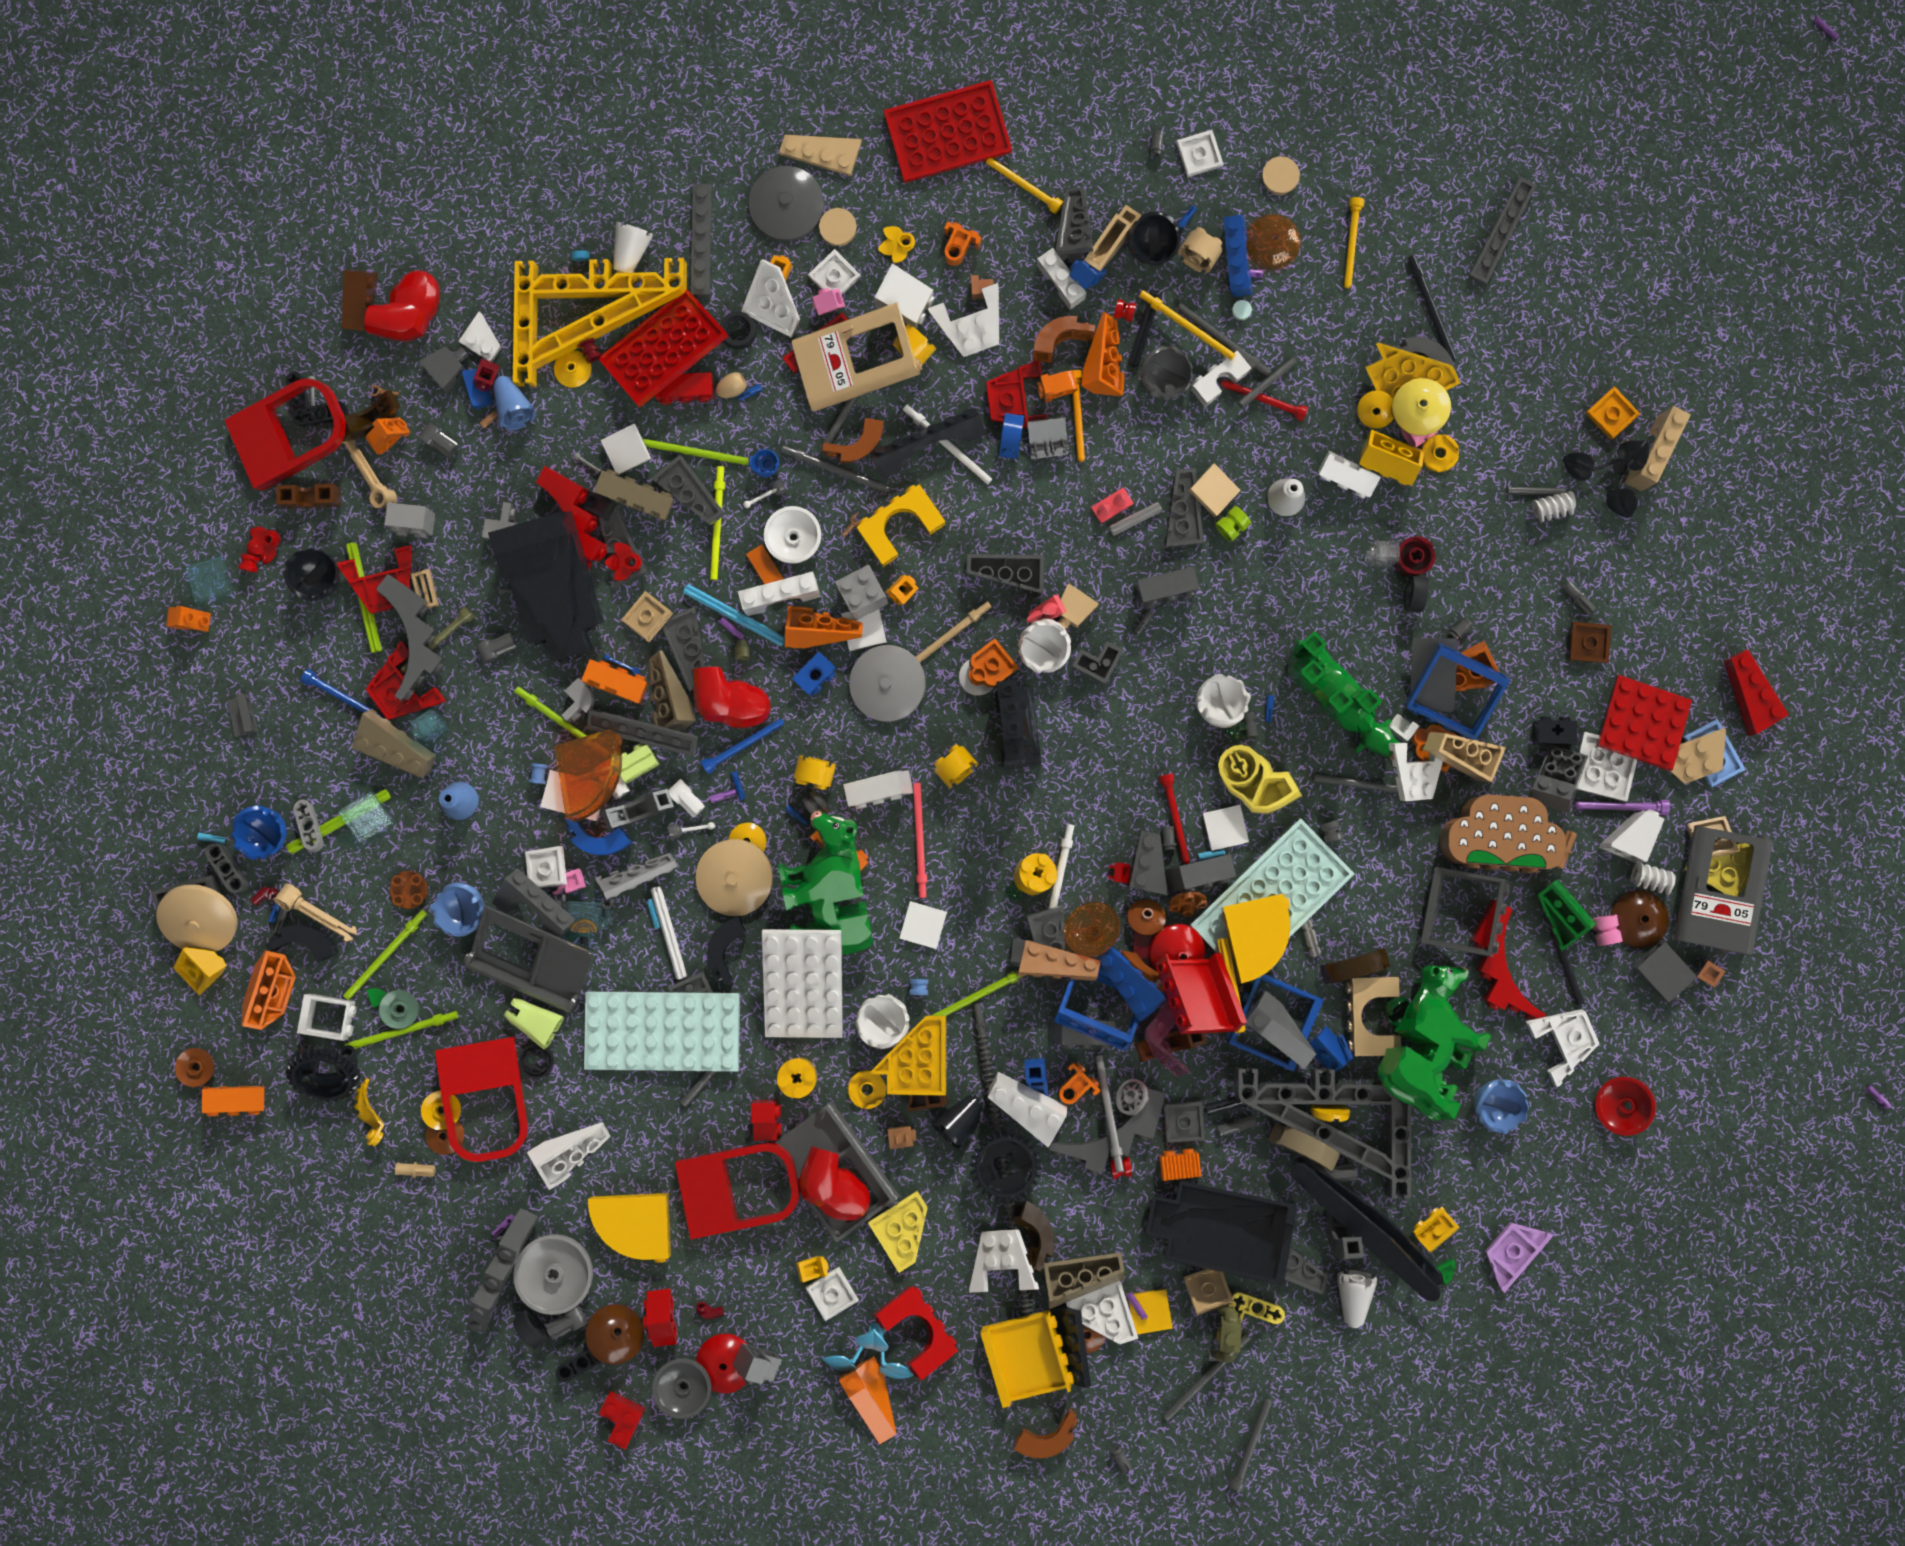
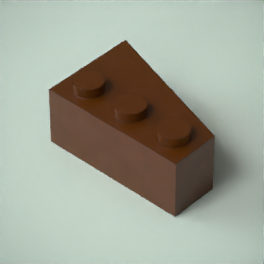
M344 270L341 328L366 331L364 325L365 312L369 305H374L378 272Z

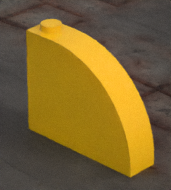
M1284 893L1221 908L1239 984L1250 982L1267 973L1280 960L1286 949L1290 936L1288 912L1290 903L1288 897L1285 898Z
M669 1193L594 1196L588 1199L592 1224L601 1239L613 1250L630 1258L654 1260L656 1263L666 1262V1259L670 1258Z

